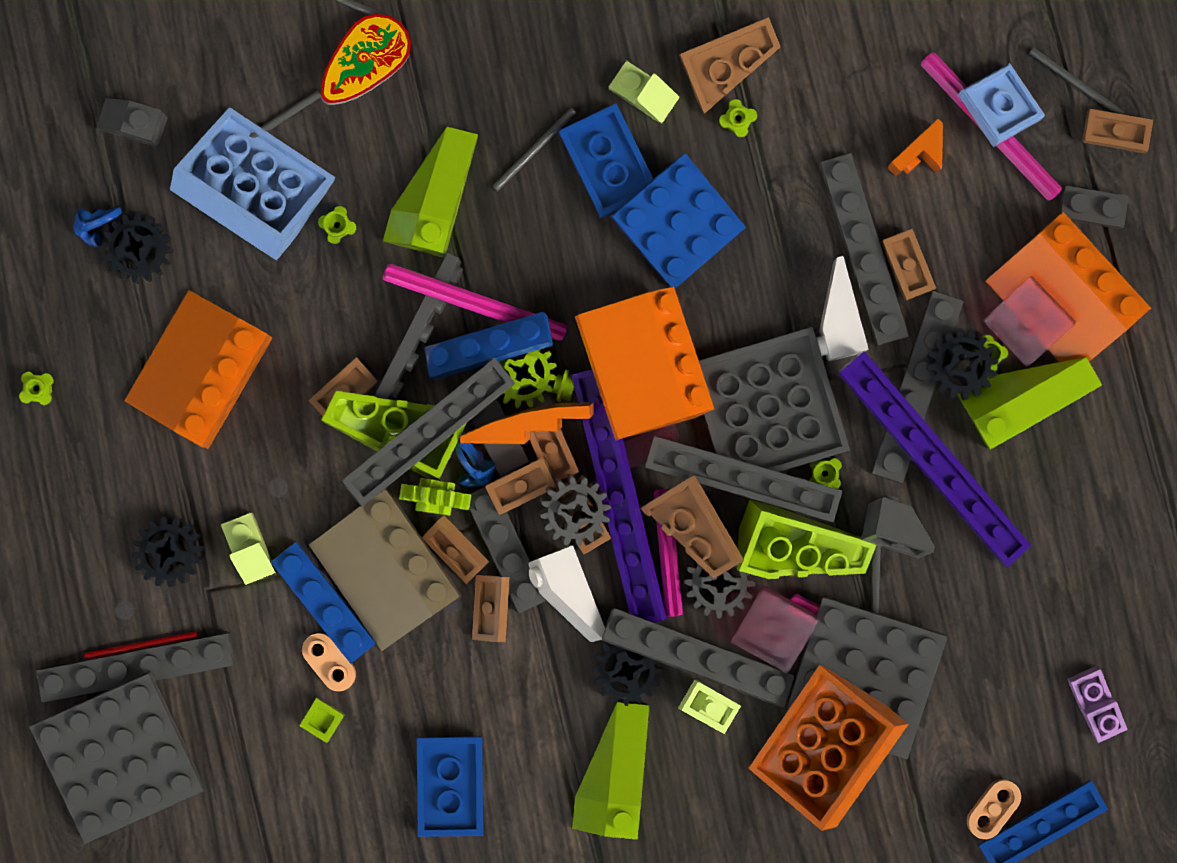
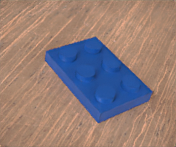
M617 104L609 106L559 131V135L600 219L616 212L653 180Z
M483 736L417 737L418 837L484 835Z

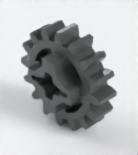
M568 474V482L566 483L557 478L556 484L558 487L556 489L546 487V491L550 495L549 498H540V503L546 509L539 511V515L543 519H548L542 524L546 531L553 529L551 536L554 540L562 535V541L567 546L571 539H574L578 546L582 545V538L584 537L593 542L594 537L592 533L594 531L601 534L604 532L600 523L610 521L608 515L603 513L611 509L609 502L602 501L607 497L604 490L597 491L599 484L595 480L588 485L585 475H581L579 481H575L573 475ZM568 491H571V493L568 494V495H566L565 497H563V498L560 497V496H562L564 493H566V492H568ZM587 493L594 498L596 508L586 504ZM576 504H578L581 512L575 511L574 515L571 516L568 511L569 508L575 509ZM554 512L564 517L562 521L563 527L555 521ZM587 522L589 523L587 526L579 529L580 526L586 524Z
M697 562L698 566L696 568L687 567V571L692 574V579L684 580V584L691 585L692 590L687 592L686 596H695L697 600L694 602L693 607L696 609L701 605L705 606L703 614L708 616L711 610H715L716 618H721L722 611L724 610L727 611L729 616H734L733 607L737 606L743 610L745 606L742 599H752L753 597L747 592V587L755 586V582L748 581L747 576L750 574L739 571L737 565L734 567L738 571L740 578H734L727 571L724 572L722 579L734 582V585L722 587L721 592H717V588L711 586V584H704L705 581L715 580L717 577L713 578L710 574L706 577H699L703 568ZM698 588L707 589L712 594L713 604L702 597ZM733 589H740L738 595L731 602L725 604L726 596Z

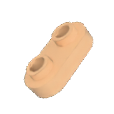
M316 633L304 641L302 653L305 660L329 689L344 691L352 686L356 679L355 667L352 663H349L327 634ZM317 643L324 647V653L321 656L313 653V646ZM335 669H341L344 672V679L342 681H336L333 678Z
M1006 779L996 780L989 785L967 816V826L973 835L980 839H990L999 833L1021 802V792L1017 785ZM1000 790H1006L1008 793L1004 801H999L997 798ZM980 816H987L988 823L984 827H979L978 825Z

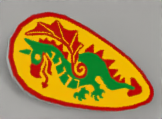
M383 14L364 16L354 23L341 40L325 70L321 88V98L325 104L336 105L357 99L389 79L405 64L410 55L411 40L408 31L402 23L389 15Z

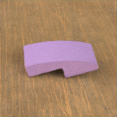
M1095 666L1067 679L1080 710L1098 743L1128 730L1118 704L1112 698L1099 667Z

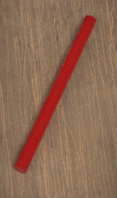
M193 631L86 652L85 659L87 661L198 639V633Z

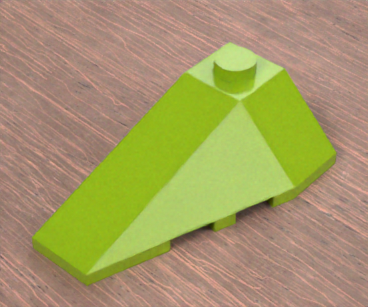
M446 127L392 208L383 242L445 258L478 134Z
M1087 357L997 374L995 378H987L991 384L990 388L984 389L981 386L979 387L981 395L978 397L969 392L968 399L962 401L960 393H957V396L988 449H992L1102 386V383Z
M336 391L321 421L378 452L435 405H424ZM466 423L413 465L410 470L431 480L440 479Z
M750 499L739 527L738 550L744 561L737 565V569L741 572L766 579H779V576L792 575L808 577L809 574H828L829 576L865 574L876 545L861 540L862 537L782 508Z
M624 702L616 703L582 783L575 795L572 829L606 837L638 840L649 705L629 703L628 706H625Z

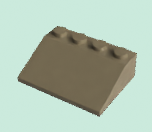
M384 489L363 507L357 508L309 544L381 651L462 596L388 489Z

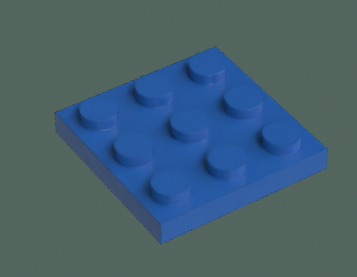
M686 153L680 155L611 215V218L669 287L674 286L675 289L746 228Z

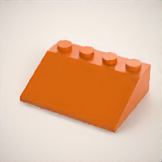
M1064 212L1054 218L985 280L987 285L1058 363L1087 357L1088 361L1092 360L1151 309Z
M674 286L648 292L575 316L615 440L694 419L715 409Z
M188 290L124 401L195 444L209 449L270 344L272 337Z
M819 665L748 769L821 831L835 828L909 724L876 698L827 667Z

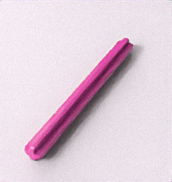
M935 52L927 55L922 60L921 66L978 126L958 96L960 91L967 86ZM1014 136L997 145L1002 153L1047 200H1052L1062 190L1061 186Z
M387 264L383 272L384 281L505 323L534 314L394 264ZM548 318L552 339L557 341L563 340L567 326Z

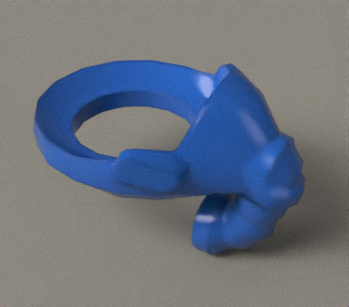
M117 206L108 210L98 209L94 214L84 209H78L75 214V222L73 223L74 233L89 246H101L102 239L97 233L90 235L88 231L121 215V208Z
M459 438L455 451L467 473L459 478L458 483L467 488L485 487L493 479V474L496 470L494 462L484 460L482 451H477L471 443H460ZM462 449H463V450L466 452V454L468 455V457H469V459H470V461H471L472 467L470 466V464H469L468 461L466 460V458H465V456H464V454H463V452H462Z

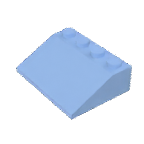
M229 107L174 168L170 190L277 261L296 238L334 182L335 177ZM254 132L258 137L251 138L249 135Z

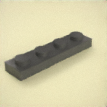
M486 487L471 493L469 509L501 577H510L509 594L518 613L520 614L547 601L530 580V567L528 565L530 560L508 513L498 514Z

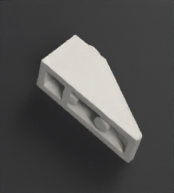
M843 256L837 257L833 262L819 329L820 337H816L821 356L826 355L827 362L857 355L861 351L866 352L869 350Z
M570 546L529 562V577L532 584L538 588L539 593L590 642L601 640L605 627L574 547Z

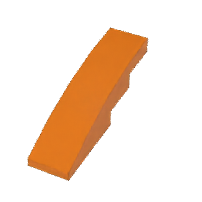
M594 402L560 403L526 409L497 418L460 436V443L525 444L530 440V431H558L562 428V419H590L594 415Z

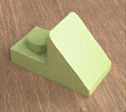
M627 60L609 86L610 91L660 124L663 123L679 99V96L656 74L653 73L652 76H649Z
M253 513L221 524L232 554H229L230 559L245 585L276 573Z
M694 680L678 708L725 734L741 706L702 682Z

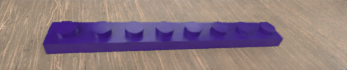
M865 351L859 352L837 372L1004 567H1009L1031 547V544Z
M593 370L572 374L578 403L594 402V415L590 419H582L599 490H604L607 494V497L602 501L609 502L611 505V509L605 511V514L610 518V521L607 523L629 613L652 623L663 621L667 617L623 438L619 440L614 438Z

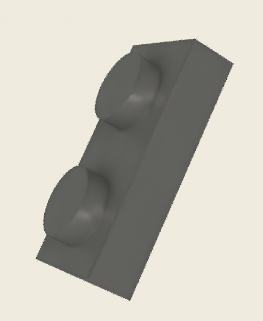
M1064 186L1059 215L1064 212L1074 222L1122 229L1125 225L1129 196Z

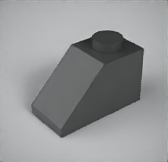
M105 98L96 129L159 147L168 117L160 109L129 100Z
M882 496L868 504L861 540L918 559L934 553L935 546L912 506L900 503V499L894 496Z

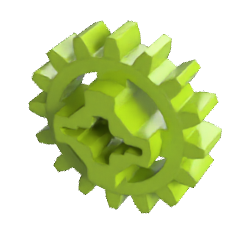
M541 349L529 352L524 359L513 361L509 358L499 361V364L515 382L513 386L503 393L505 394L504 404L507 405L512 399L515 400L517 409H520L524 401L527 402L529 408H533V399L537 398L543 403L545 400L542 393L544 391L548 393L553 392L552 387L548 384L549 381H556L557 376L550 374V371L557 368L556 363L547 362L552 355L550 351L542 354L540 352ZM538 359L544 367V379L536 374L534 368ZM510 366L515 369H523L525 366L529 367L528 373L536 381L523 378L521 382L517 381L518 376ZM532 386L537 389L531 394L518 395L522 388Z
M420 478L419 486L401 484L399 499L416 502V511L450 516L451 508L469 510L471 495L454 492L455 483Z

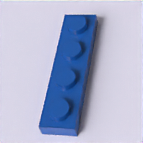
M540 312L424 347L429 377L433 380H438L485 366L494 358L499 362L553 346L548 316L544 312Z
M295 542L271 561V564L350 664L376 644L366 628L298 542Z
M1087 780L1000 830L993 838L985 839L977 845L987 863H1016L1107 811L1108 808L1091 780Z

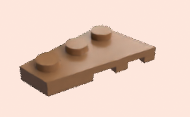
M769 17L679 54L702 114L711 109L720 99L780 48Z
M695 476L686 479L640 508L647 516H652L661 524V529L669 537L673 536L686 548L685 552L713 578L744 561Z

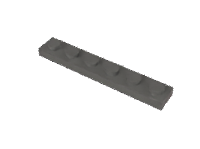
M852 153L823 161L819 165L876 347L909 336Z
M447 253L434 279L455 286L463 271L459 267L461 264L460 259ZM425 296L375 397L390 400L398 399L405 385L401 380L406 370L411 372L419 358V354L415 352L420 342H427L434 328L430 323L435 313L439 315L442 313L447 302Z
M936 291L931 292L898 390L923 420L925 419L937 383H930L929 381L935 373L934 371L926 370V366L934 362L927 355L929 352L938 351L933 346L937 340L945 343L943 339L944 334L950 333L953 335L964 302ZM945 351L944 354H943V356H942V359H941V368H942V365H943V362H944V359H945V356H946L947 351ZM886 429L870 474L903 484L911 458Z
M495 358L492 359L345 477L341 483L358 504L363 507L513 386L515 382Z
M656 436L653 438L645 465L647 469L685 480L695 476L702 485L829 522H834L842 490Z
M615 608L611 610L601 639L602 641L779 707L785 706L794 675Z
M230 633L38 670L36 674L41 702L44 703L110 690L150 671L156 681L235 665Z

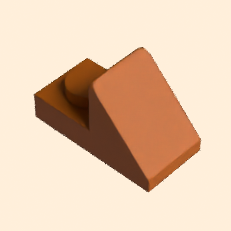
M937 119L890 163L887 168L895 177L902 171L909 174L921 162L918 156L935 173L942 169L943 123Z

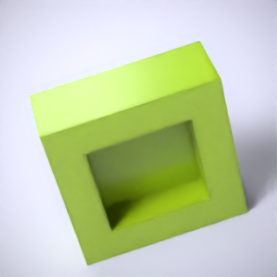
M317 697L299 726L328 743L345 714Z

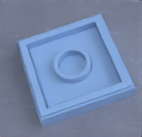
M1010 63L964 88L958 94L993 147L1045 117V114Z

